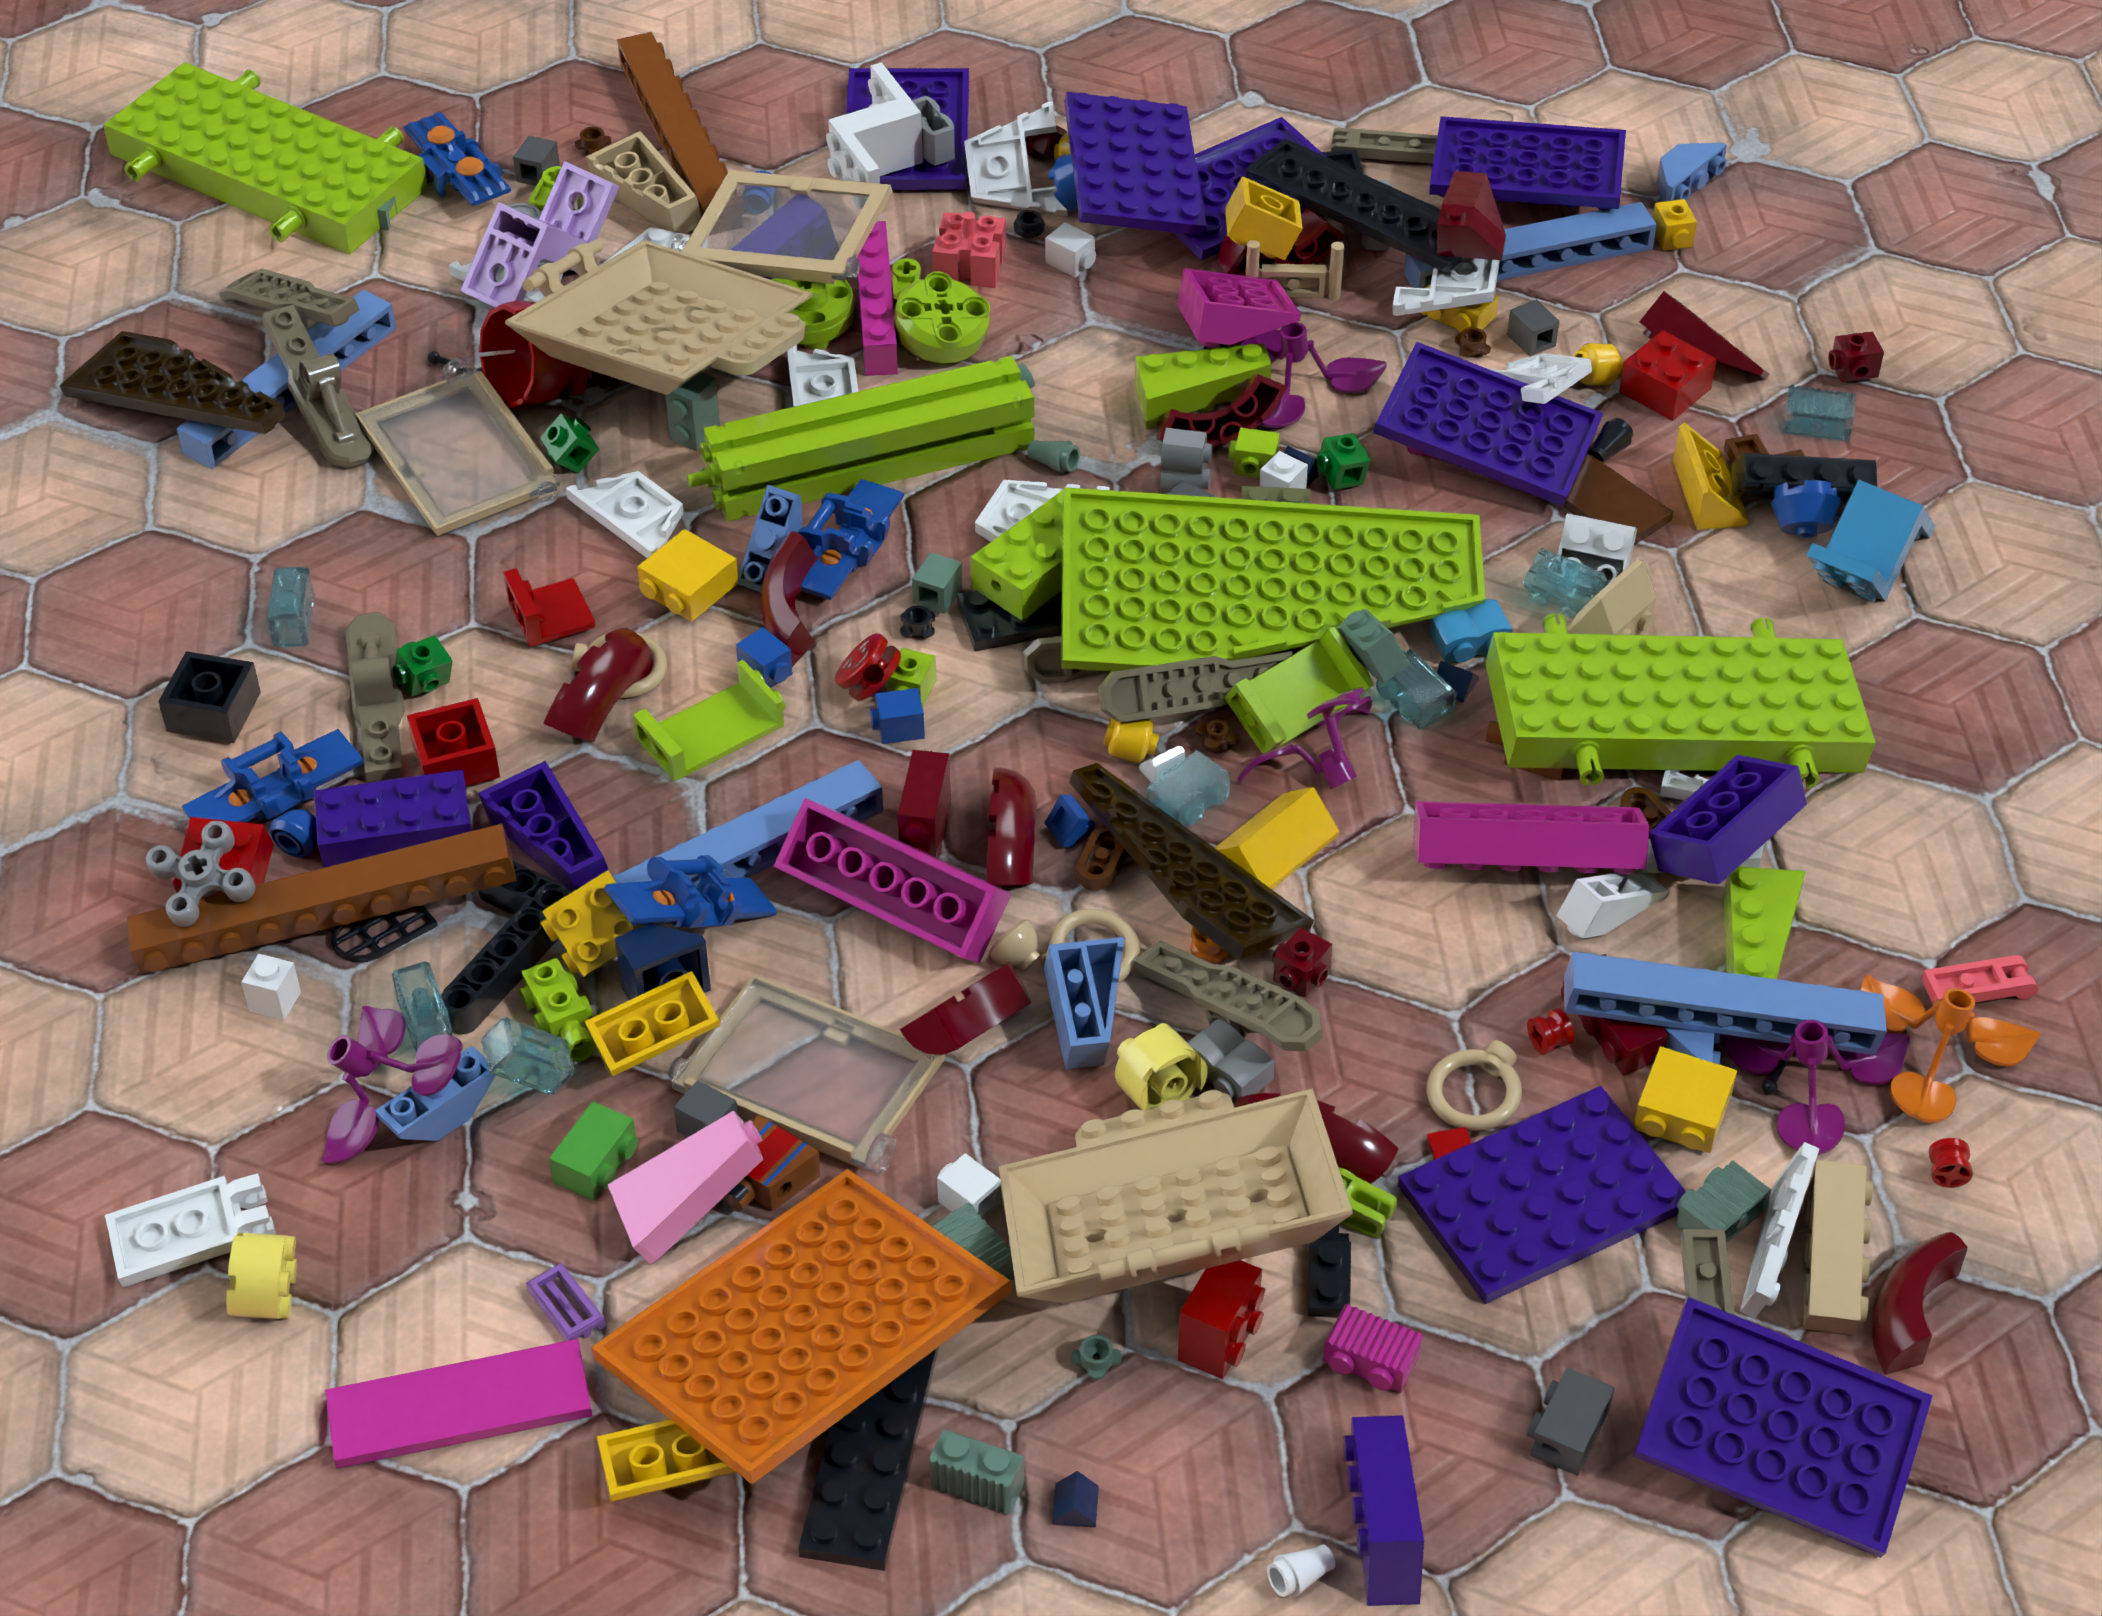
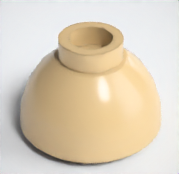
M1022 920L1014 925L991 947L989 956L1001 965L1011 962L1013 967H1020L1023 971L1030 968L1041 957L1036 951L1038 939L1032 923L1029 920Z

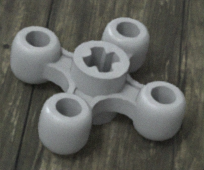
M212 821L203 828L201 834L203 843L200 850L190 851L183 857H180L171 848L165 845H158L151 848L146 855V866L154 877L162 880L176 877L182 882L181 890L171 896L166 903V913L172 923L178 927H189L198 920L200 914L198 905L201 897H209L217 891H222L232 901L241 903L249 900L255 893V882L248 871L243 868L224 870L219 866L221 856L231 851L235 843L231 828L222 821Z

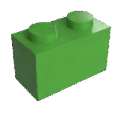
M592 1101L549 1157L553 1183L594 1201L602 1189L608 1188V1184L613 1182L617 1169L625 1159L628 1160L633 1156L637 1148L638 1138L636 1137L634 1119Z

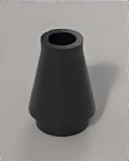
M1620 418L1606 421L1588 453L1605 463L1631 444V438L1633 437L1631 426Z

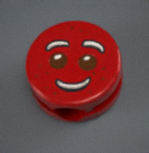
M880 633L870 635L859 643L845 658L836 673V683L842 689L850 688L849 695L856 701H863L876 693L888 681L900 663L901 652L893 645L887 647L888 641Z

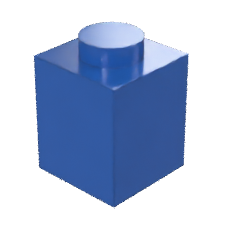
M764 627L736 644L737 662L744 660L753 670H758L770 688L785 681L793 674L791 649Z
M918 688L875 694L876 708L870 709L872 730H879L882 744L925 739L924 712Z

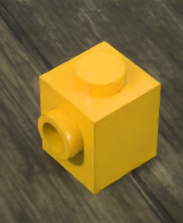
M1680 199L1655 203L1653 220L1657 224L1655 237L1662 250L1668 251L1693 247L1697 220L1686 200Z

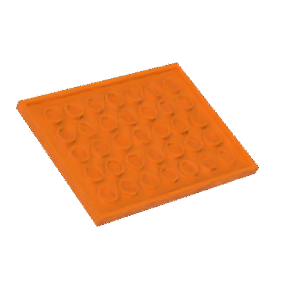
M847 1169L593 1345L591 1349L597 1362L753 1485L1012 1293L1008 1278Z

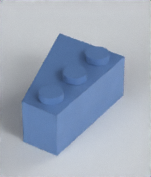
M1125 937L1050 944L1048 947L1044 973L1065 1070L1104 1065L1111 1037Z

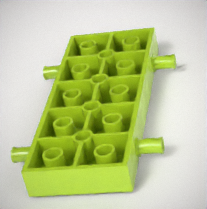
M184 62L103 124L110 155L129 162L125 165V172L130 179H135L138 182L151 171L273 222L269 226V232L276 241L279 240L280 242H284L292 233L296 232L350 255L380 230L377 210L395 196L396 207L394 202L389 211V218L391 220L428 189L423 158L397 148L404 141V137L398 128L390 126L375 139L254 90L261 85V79L251 69L246 70L235 81H231Z
M1555 613L1549 614L1544 618L1543 627L1546 633L1493 632L1485 664L1508 768L1578 769L1581 783L1588 786L1587 775L1589 774L1591 786H1595L1604 779L1602 769L1719 771L1736 755L1798 766L1803 788L1804 778L1806 788L1810 789L1815 787L1820 781L1817 772L1864 773L1876 743L1843 639L1777 638L1773 621L1767 617L1765 619L1767 628H1765L1763 617L1751 623L1750 629L1754 637L1568 634L1566 618L1560 613L1557 616L1559 624L1556 622Z

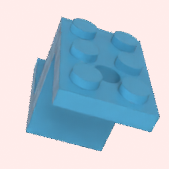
M1858 480L1827 548L1812 543L1806 556L1813 563L1812 568L1818 571L1819 576L1824 578L1823 581L1839 589H1842L1844 584L1848 585L1856 591L1855 595L1874 602L1876 597L1886 601L1914 540L1919 539L1920 535L1930 538L1935 524L1923 505Z

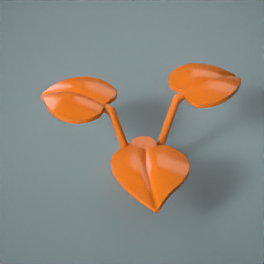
M1868 974L1865 975L1860 990L1883 994L1886 1029L1889 1033L1900 1034L1906 1030L1907 1026L1918 1029L1935 1014L1936 1026L1943 1034L1926 1078L1915 1072H1903L1895 1076L1890 1085V1095L1895 1104L1909 1116L1916 1117L1923 1122L1938 1123L1944 1121L1953 1113L1957 1101L1953 1088L1945 1083L1933 1081L1950 1035H1956L1965 1029V1038L1968 1042L1974 1043V1050L1979 1057L1992 1064L2005 1067L2021 1063L2040 1037V1032L2013 1023L1988 1017L1974 1018L1975 1013L1972 1011L1975 1006V999L1969 992L1960 988L1946 990L1942 1000H1935L1933 1006L1925 1012L1921 1000L1905 989L1880 982Z

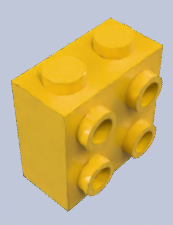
M683 529L637 566L640 592L647 598L654 599L666 606L674 614H679L691 622L739 584L736 558L686 529Z
M609 870L542 911L546 917L545 920L540 922L552 942L558 938L567 950L561 955L573 974L580 971L583 977H586L617 957L616 937L643 927V925H631L625 914H622L616 903L610 899L604 890L606 884L616 883Z
M1660 1046L1637 1106L1634 1127L1636 1130L1644 1132L1649 1136L1660 1137L1682 1144L1687 1148L1698 1149L1711 1154L1732 1096L1737 1070Z

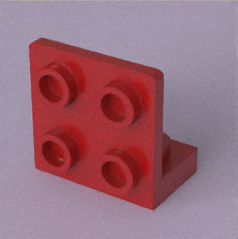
M517 568L503 572L508 603L529 647L596 627L595 619L575 579L570 578L532 590L529 580L523 581Z

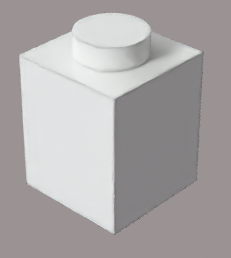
M1066 222L1045 238L1046 263L1076 278L1095 262V237Z
M1279 451L1260 469V486L1306 489L1308 464Z
M262 954L257 955L241 982L249 1012L283 1021L301 993L294 962Z
M966 1153L954 1163L947 1164L937 1177L938 1202L951 1212L970 1203L972 1208H975L977 1214H980L982 1219H985L1001 1204V1179Z

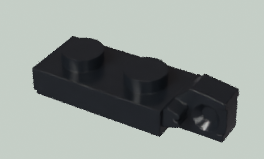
M1340 1223L1309 1244L1308 1316L1338 1318L1343 1306L1350 1304L1351 1241H1349V1233H1339Z

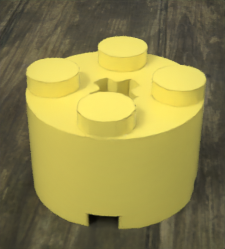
M1166 1023L1159 1024L1155 1028L1143 1032L1135 1039H1126L1117 1049L1119 1059L1115 1068V1080L1118 1086L1141 1110L1158 1107L1169 1100L1182 1101L1190 1099L1189 1096L1196 1087L1202 1090L1205 1085L1208 1072L1205 1061Z
M236 1233L237 1236H234L228 1267V1276H231V1290H227V1314L237 1317L289 1319L292 1304V1294H289L290 1283L295 1284L297 1273V1259L294 1258L296 1237L277 1234Z

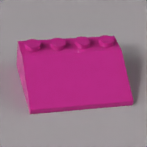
M1183 269L1177 306L1196 339L1201 341L1200 344L1204 346L1218 348L1220 344L1231 345L1298 322L1301 319V313L1278 280Z

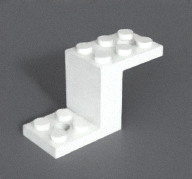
M882 62L870 66L871 79L868 80V87L872 95V104L869 105V108L828 120L829 133L826 134V141L830 149L831 158L828 159L827 163L831 175L837 177L838 180L880 184V176L923 163L921 112ZM850 195L854 200L857 210L861 212L869 196Z

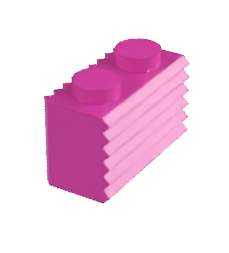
M1345 1304L1325 1341L1323 1362L1328 1363L1337 1373L1344 1375L1353 1373L1368 1379V1382L1379 1390L1386 1391L1392 1389L1401 1393L1419 1359L1423 1335L1420 1332H1414L1412 1329H1406L1404 1325L1399 1326L1396 1322L1391 1323L1388 1319L1383 1320L1380 1316L1375 1317L1373 1313L1368 1314L1365 1310H1359L1357 1307Z

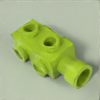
M558 958L521 971L524 987L519 989L520 996L527 1011L535 1008L537 1014L533 1015L539 1034L542 1037L549 1034L553 1043L562 1041V1047L571 1061L577 1062L589 1058L597 1047L585 1021L593 1017V1012L585 995L579 997L577 994L579 988L573 972L570 970L565 971Z

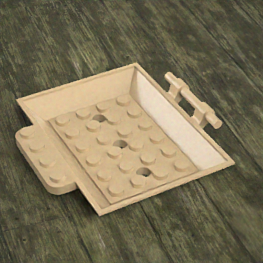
M594 239L589 243H581L567 252L565 257L554 263H546L532 272L530 277L524 279L522 287L525 291L531 292L538 288L545 298L505 321L507 326L550 357L668 395L709 367L733 375H751L804 339L805 323L797 315L790 312L810 299L813 293L646 240H642L598 266L595 263L594 255L602 251L603 244L600 240ZM573 268L579 275V278L563 286L560 281V274Z
M1313 1088L1236 1108L1233 1106L1231 1097L1218 1090L1206 1091L1198 1097L1182 1101L1169 1100L1158 1107L1146 1110H1129L1118 1117L1106 1120L1093 1119L1085 1122L1075 1134L1077 1145L1075 1148L998 1166L1016 1291L1018 1297L1069 1303L1311 1243L1353 1214Z

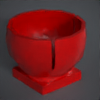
M515 300L501 304L489 310L481 327L480 353L515 350L513 353L480 356L484 376L504 403L510 408L526 409L555 399L564 388L573 396L584 395L590 372L589 369L550 357L505 324L507 319L536 302Z

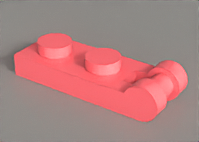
M2020 955L1924 970L1921 979L1932 1004H1934L1935 1000L1941 1001L1945 991L1950 988H1960L1969 992L1974 997L1975 1003L2017 996L2019 999H2027L2034 996L2038 991V985L2035 979L2027 974L2028 966Z

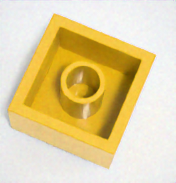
M1243 176L1225 207L1227 236L1241 246H1246L1250 240H1257L1260 243V252L1269 258L1278 257L1286 260L1303 229L1298 200Z

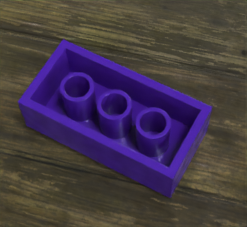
M1736 755L1649 832L1658 871L1701 880L1711 884L1723 882L1807 805L1799 767Z
M463 770L314 790L318 848L323 868L472 831L469 799Z

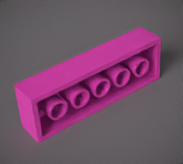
M804 798L773 866L947 951L978 963L981 962L1011 897V893L807 798Z
M1415 801L1413 846L1418 863H1424V866L1427 868L1443 869L1447 867V864H1462V867L1465 869L1481 870L1485 868V865H1500L1502 870L1519 871L1523 869V866H1538L1540 871L1558 872L1560 867H1575V870L1581 873H1596L1598 868H1613V871L1619 874H1634L1636 869H1647L1649 824L1640 808Z

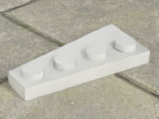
M1806 1142L1802 1144L1772 1185L1740 1312L1753 1318L1757 1317L1765 1305L1770 1307L1773 1305L1780 1290V1284L1776 1281L1788 1258L1787 1247L1794 1232L1799 1210L1819 1152V1148Z

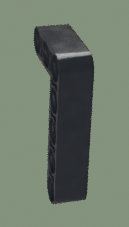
M513 861L517 881L478 891L482 900L513 916L443 990L441 1005L445 1024L449 1031L462 1035L471 1033L478 1028L522 980L521 971L533 967L555 944L557 940L552 942L540 922L546 919L542 912L543 910L569 895V891L564 885Z

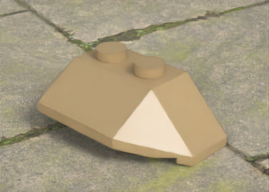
M1637 559L1583 607L1573 622L1567 626L1568 634L1639 635L1642 631H1648L1656 618L1654 613L1656 594L1649 564L1644 560Z

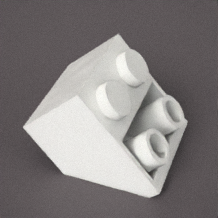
M1567 513L1552 582L1601 591L1629 567L1637 533L1636 527Z

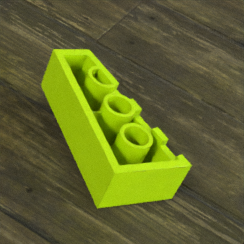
M1739 866L1727 877L1723 893L1727 973L1746 974L1770 979L1778 978L1806 871Z

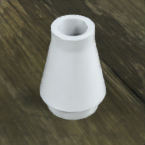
M1324 1544L1316 1548L1277 1555L1274 1558V1562L1270 1563L1267 1567L1269 1582L1279 1596L1286 1597L1289 1595L1296 1597L1326 1572L1335 1568V1558L1331 1550Z

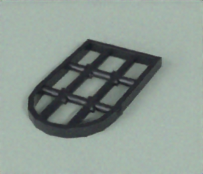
M424 905L416 906L420 912L401 923L395 918L396 913L402 911L399 910L386 915H380L363 925L358 921L352 922L354 926L352 931L339 938L337 937L341 930L349 924L336 926L332 932V945L336 954L346 961L354 963L369 962L432 930L438 924ZM423 917H426L429 921L410 933L406 931L408 925ZM387 918L393 924L390 929L373 938L366 932L369 930L368 928ZM397 931L403 935L382 948L377 945L380 940ZM359 933L365 939L362 944L347 952L338 947V944ZM369 946L374 949V952L366 955H354Z

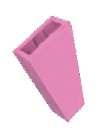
M733 1110L608 1184L632 1247L649 1264L656 1262L763 1160L757 1146L762 1139L750 1120L744 1123Z

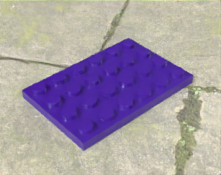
M849 68L846 114L869 108V105L872 104V95L868 87V80L871 79V68ZM886 68L911 100L928 96L939 105L940 113L945 114L952 120L954 124L955 159L940 165H932L923 158V163L880 176V184L891 185L892 190L922 191L926 189H946L953 191L967 189V160L964 141L968 140L969 68Z
M1066 92L1064 106L1080 222L1204 236L1207 224L1187 106L1175 103L1165 104L1149 102L1147 100L1123 99L1116 96L1089 95L1083 92Z
M1441 116L1429 195H1438L1444 198L1454 171L1486 173L1494 199L1503 202H1532L1537 205L1558 204L1567 207L1584 206L1596 207L1601 210L1619 209L1626 130Z
M1283 117L1195 154L1207 227L1204 236L1182 233L1173 234L1199 259L1204 260L1220 252L1221 244L1227 234L1225 207L1241 177L1246 178L1245 169L1284 138L1325 156ZM1300 205L1301 214L1307 207Z
M1416 342L1375 424L1373 433L1564 507L1604 413L1558 395L1545 404L1522 401L1521 388L1529 384Z
M1602 1086L1398 1176L1397 1185L1484 1304L1677 1216L1679 1213L1677 1204L1686 1193L1685 1189Z
M1688 1297L1684 1302L1633 1456L1881 1558L1886 1554L1933 1395Z

